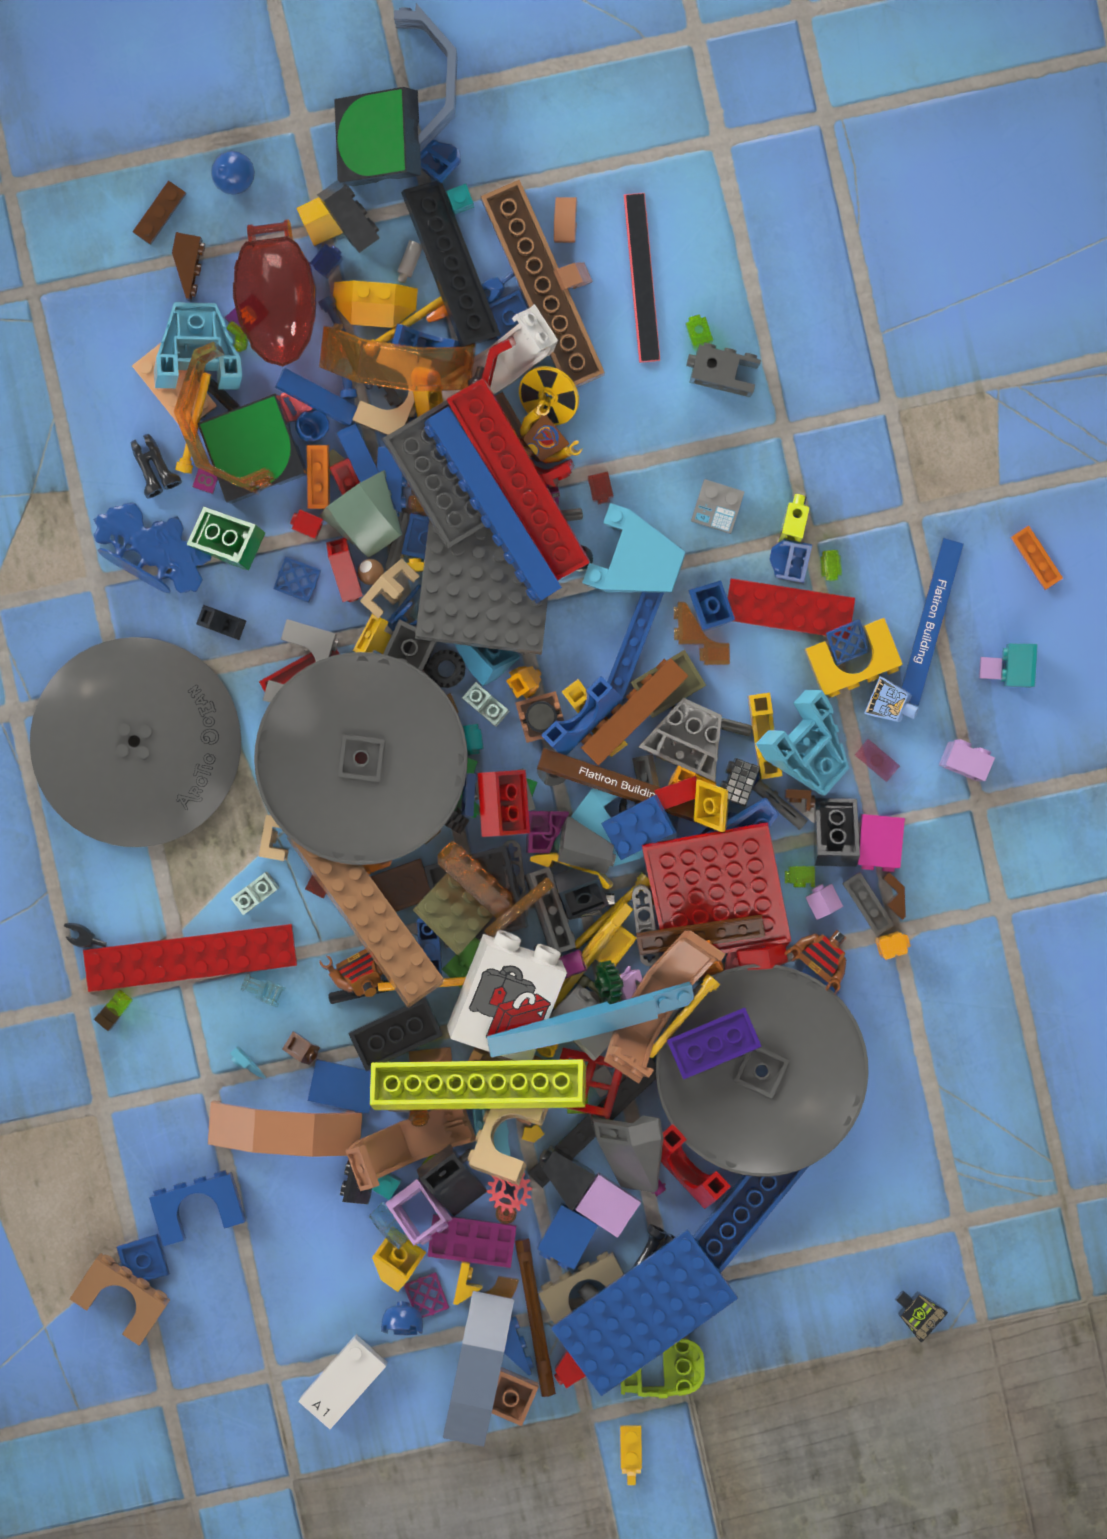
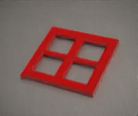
M563 1048L559 1060H569V1058L588 1062L586 1067L585 1102L590 1087L608 1091L604 1108L585 1104V1107L566 1109L609 1119L623 1073L605 1062L604 1056H598L593 1061L585 1052ZM597 1064L615 1068L611 1085L592 1081Z

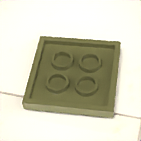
M453 868L441 878L413 909L457 955L465 949L496 914L492 907Z

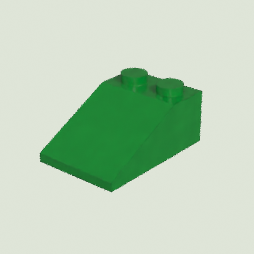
M203 507L187 545L226 563L249 571L266 533L255 524Z

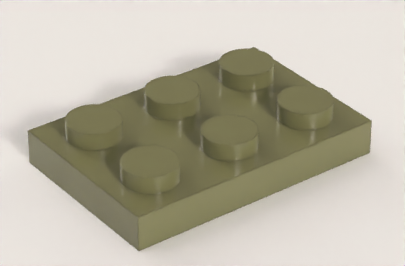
M685 649L671 657V659L688 677L650 714L652 718L706 686ZM655 667L630 682L633 688L638 691L643 686L641 681L649 673L653 676L658 669Z

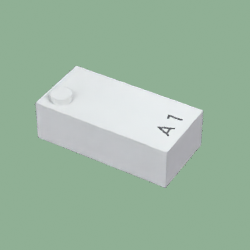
M356 1334L303 1393L298 1402L326 1427L331 1429L383 1371L387 1361Z

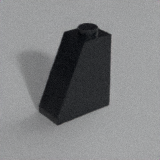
M550 1145L548 1149L541 1153L539 1163L568 1208L573 1211L595 1178V1174L592 1169Z

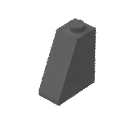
M567 816L561 830L558 861L606 874L609 867H613L615 863L614 845L578 821Z

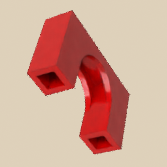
M674 1124L663 1131L661 1163L704 1209L707 1208L731 1186L717 1171L708 1175L689 1160L682 1149V1144L687 1138Z

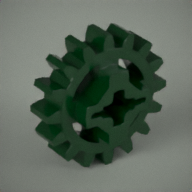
M611 960L599 962V966H596L598 972H595L597 978L594 980L599 997L603 998V1003L608 1002L609 1005L621 1002V995H623L621 989L624 987V984L619 975V970L615 969V964Z

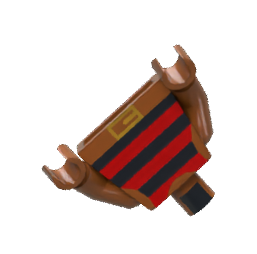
M838 930L829 939L823 934L818 935L815 933L802 937L792 948L785 952V955L790 952L793 954L794 957L791 962L799 958L825 981L829 982L826 986V991L830 986L835 989L833 995L840 990V983L845 975L847 960L844 956L845 952L839 948L846 937Z
M366 948L336 964V969L333 967V961L330 956H327L330 960L328 965H323L320 961L321 967L330 972L328 975L338 988L347 992L354 991L357 996L365 994L366 997H372L377 992L375 987L378 986V983H383V972Z

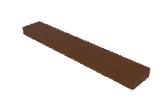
M762 915L636 933L640 955L667 951L684 931H692L705 941L710 940L712 944L765 937Z

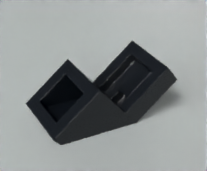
M203 605L196 624L240 640L246 620Z

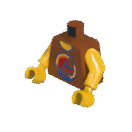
M544 400L539 401L537 408H534L523 418L520 428L521 436L519 439L530 458L533 457L537 462L553 463L562 461L571 455H579L583 448L575 450L573 447L579 441H574L568 447L569 442L547 416L550 406L547 409H542L541 406L544 404Z

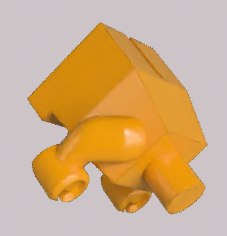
M520 666L509 672L511 677L506 682L510 688H513L512 691L517 698L524 695L528 699L535 694L541 681V671L539 669H534L533 666Z

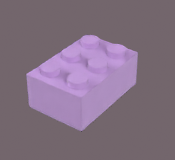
M961 739L948 742L939 766L975 781H986L995 757L990 756L991 752L981 747L970 748L971 743Z

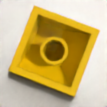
M697 780L694 821L724 832L728 815V790L702 780Z
M392 1228L372 1259L380 1279L399 1292L426 1252L419 1246L413 1245L408 1238Z

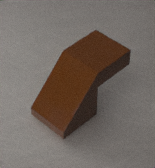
M887 872L882 879L897 893L885 905L903 920L906 917L905 887L890 872Z

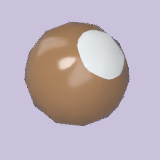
M367 559L358 566L357 574L364 584L374 585L383 575L384 570L382 564L377 560Z

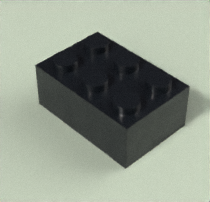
M337 180L317 194L348 241L359 253L380 239L377 235L378 227L369 217H365L367 211L361 203L353 200L355 194L346 183L341 184Z

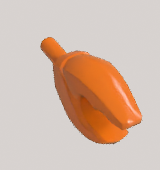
M442 305L427 316V321L430 323L447 317L448 313L445 305Z

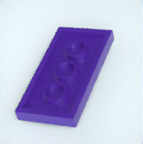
M745 1007L667 1040L683 1080L762 1047Z

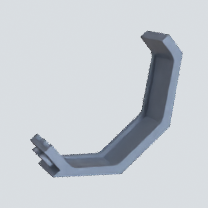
M416 3L415 11L407 7L394 10L396 28L424 30L447 57L445 105L418 135L421 152L455 117L458 57L456 48Z
M473 1291L443 1433L444 1439L484 1447L503 1361L514 1299Z

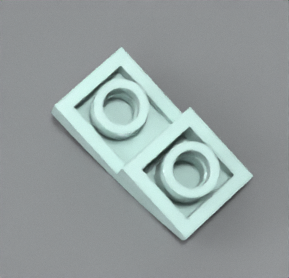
M476 682L462 697L496 727L510 712Z
M265 872L234 895L231 900L244 915L278 890L279 887L269 873Z

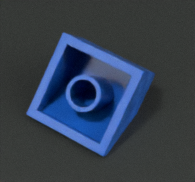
M721 580L688 590L703 631L720 627L735 620Z

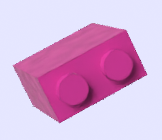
M861 814L859 830L860 857L858 860V865H861V869L874 870V866L882 867V871L895 872V868H900L905 818Z

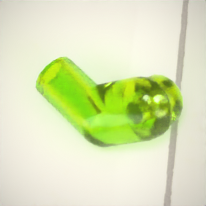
M231 321L226 329L235 335V344L233 345L235 350L242 352L248 347V334L243 328Z

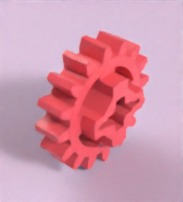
M525 1173L519 1185L506 1181L510 1187H515L513 1191L514 1200L509 1194L505 1195L504 1190H506L505 1180L492 1176L494 1182H488L492 1189L487 1190V1193L492 1194V1197L488 1200L496 1202L494 1208L500 1205L501 1212L508 1208L509 1213H512L513 1208L520 1211L519 1205L521 1204L527 1206L524 1200L526 1198L531 1199L527 1192L531 1191L532 1187H527L530 1179H523ZM500 1180L502 1183L501 1190L495 1193L496 1184ZM524 1188L523 1196L519 1201L517 1197L518 1191ZM507 1198L512 1205L504 1204L499 1199Z

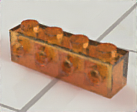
M451 841L437 854L438 865L496 919L513 906L510 891L499 885L492 874L483 870L477 860H473L468 856V853L462 846H458L455 842Z

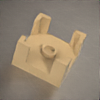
M403 559L399 560L381 575L360 600L377 618L382 616L384 611L373 601L382 594L394 605L403 596L401 592L404 588L395 580L401 572L413 583L420 577Z
M270 814L266 815L259 857L280 861L287 860L289 853L287 849L273 847V843L276 844L278 831H275L276 827H280Z

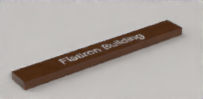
M545 748L542 750L537 766L538 770L636 803H641L656 795L654 790L661 788ZM695 799L665 809L668 814L695 822Z

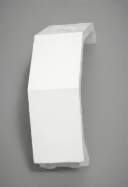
M535 304L529 309L516 314L512 319L514 322L518 321L519 324L493 345L464 363V366H459L440 378L443 402L448 397L468 387V380L474 377L477 366L485 367L489 349L492 346L512 336L515 339L516 345L500 353L497 358L490 387L494 395L518 380L554 351L558 339Z

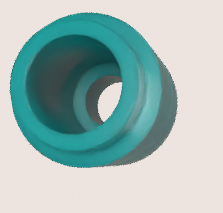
M478 724L462 726L467 744V754H480V749H484L482 732Z

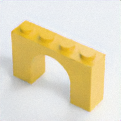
M885 618L863 626L871 646L872 658L867 668L860 673L849 674L841 671L835 665L826 641L804 649L820 690L825 695H828L829 698L841 694L839 690L845 687L848 690L859 687V682L867 679L868 683L879 679L878 674L887 672V675L900 671L898 666L903 664Z

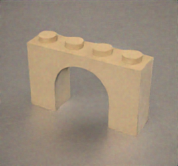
M384 342L376 362L405 377L409 385L408 396L402 405L391 410L380 409L360 401L353 417V422L387 436L406 425L409 418H414L416 414L411 381L413 369L421 366L433 370L434 367H431L432 363L430 360Z
M549 1108L487 1110L483 1118V1122H485L483 1129H480L476 1135V1147L470 1151L468 1156L470 1167L519 1185L527 1165L524 1161L507 1156L496 1150L494 1145L495 1131L502 1122L511 1118H520L542 1126Z

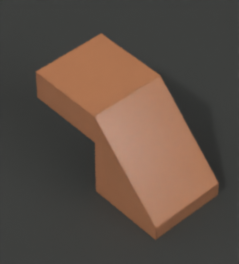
M572 263L554 271L562 291L572 287L576 289L593 282L585 263Z

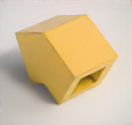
M534 1124L532 1127L525 1125L522 1140L535 1143L545 1133L537 1124Z

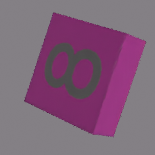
M199 467L192 487L213 494L218 481L216 473Z

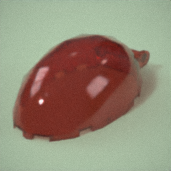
M289 219L280 223L253 226V224L247 225L248 241L241 247L238 260L235 262L233 300L239 325L243 333L246 334L251 348L265 362L282 367L298 360L309 344L316 323L317 286L312 267L301 247L293 240ZM284 231L285 237L256 240L255 236L256 234Z

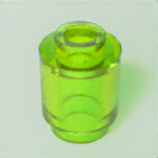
M839 550L822 551V556L820 557L821 577H826V581L838 580V576H842Z

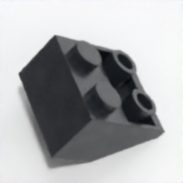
M348 1160L344 1175H348L347 1181H343L340 1195L343 1196L342 1202L369 1204L372 1188L360 1191Z

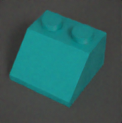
M1006 644V648H1003L1002 651L1005 669H1002L1001 681L1004 682V686L1035 687L1037 644Z

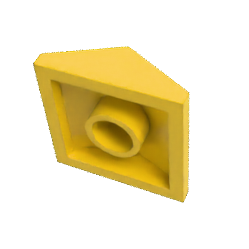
M319 198L296 208L314 246L343 233Z

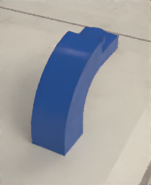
M397 324L392 345L413 354L464 366L469 346L461 348L457 340L429 335L402 324Z

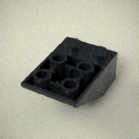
M448 1145L416 1169L420 1180L453 1216H456L487 1192V1189L451 1145Z

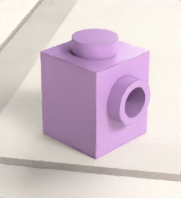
M823 884L811 889L812 894L805 897L816 919L827 916L843 907L832 884L826 887Z

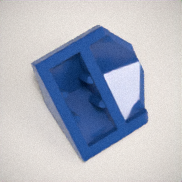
M432 140L420 152L421 169L431 179L442 182L461 163L460 150L452 144Z
M784 539L773 546L769 559L775 577L804 583L812 544Z

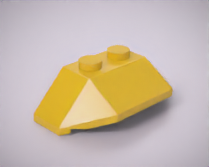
M354 280L334 282L333 296L336 300V308L351 325L394 328L415 312L417 307V288L392 283Z

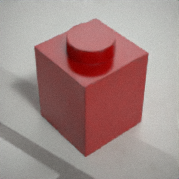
M299 510L298 513L293 514L290 524L293 525L292 530L316 540L324 520Z

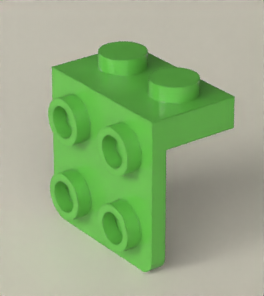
M474 938L442 970L450 978L466 977L480 941Z

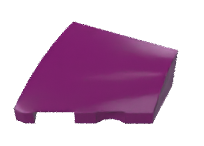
M529 811L530 833L526 834V853H550L556 837H558L567 816H569V812Z

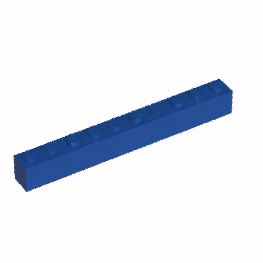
M449 406L424 422L425 432L430 438L433 437L438 453L441 456H445L448 461V469L452 474H456L460 480L458 481L460 488L463 492H467L471 498L469 500L470 504L475 510L480 512L483 525L487 529L490 528L495 544L498 547L501 546L505 552L503 554L508 564L513 565L516 570L515 575L517 579L525 584L528 597L532 601L535 600L537 604L561 589V585Z

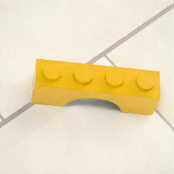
M770 692L749 695L747 698L757 764L760 766L759 777L760 779L783 776L782 770L766 761L756 746V743L768 730H774Z

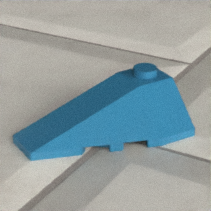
M455 644L467 668L482 686L498 679L520 658L515 651Z

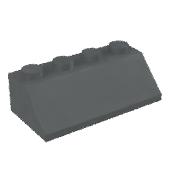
M399 620L383 655L400 659L423 672L437 642L415 639L416 627Z

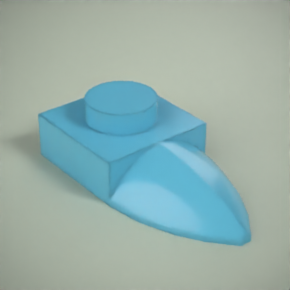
M239 1046L230 1053L233 1056L231 1060L239 1068L242 1066L256 1076L266 1078L264 1073Z

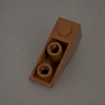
M176 232L172 255L185 297L191 302L192 297H196L198 285L195 284L196 276H200L201 264H199L200 255H204L205 243H202L203 239L200 236Z

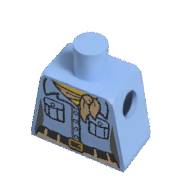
M879 677L864 714L901 722L904 715L914 719L919 707L909 703L912 697L910 693L887 678Z

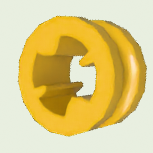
M558 1044L537 1048V1051L544 1057H553Z

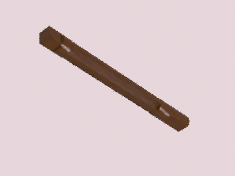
M529 1238L519 1239L515 1241L524 1288L542 1397H549L556 1394L533 1268Z

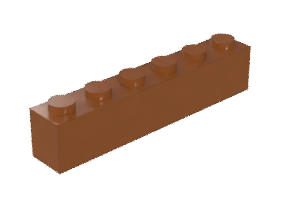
M664 658L656 666L658 671L653 676L649 673L641 681L643 686L638 691L634 688L626 696L628 701L623 706L619 703L611 711L613 716L608 721L604 718L596 726L598 731L593 736L589 733L581 741L583 744L581 749L598 766L688 677L671 658L668 661Z

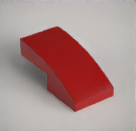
M695 775L654 790L664 810L695 799L697 777Z

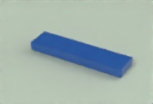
M284 368L275 385L276 389L346 426L351 425L357 410L356 405L289 369Z

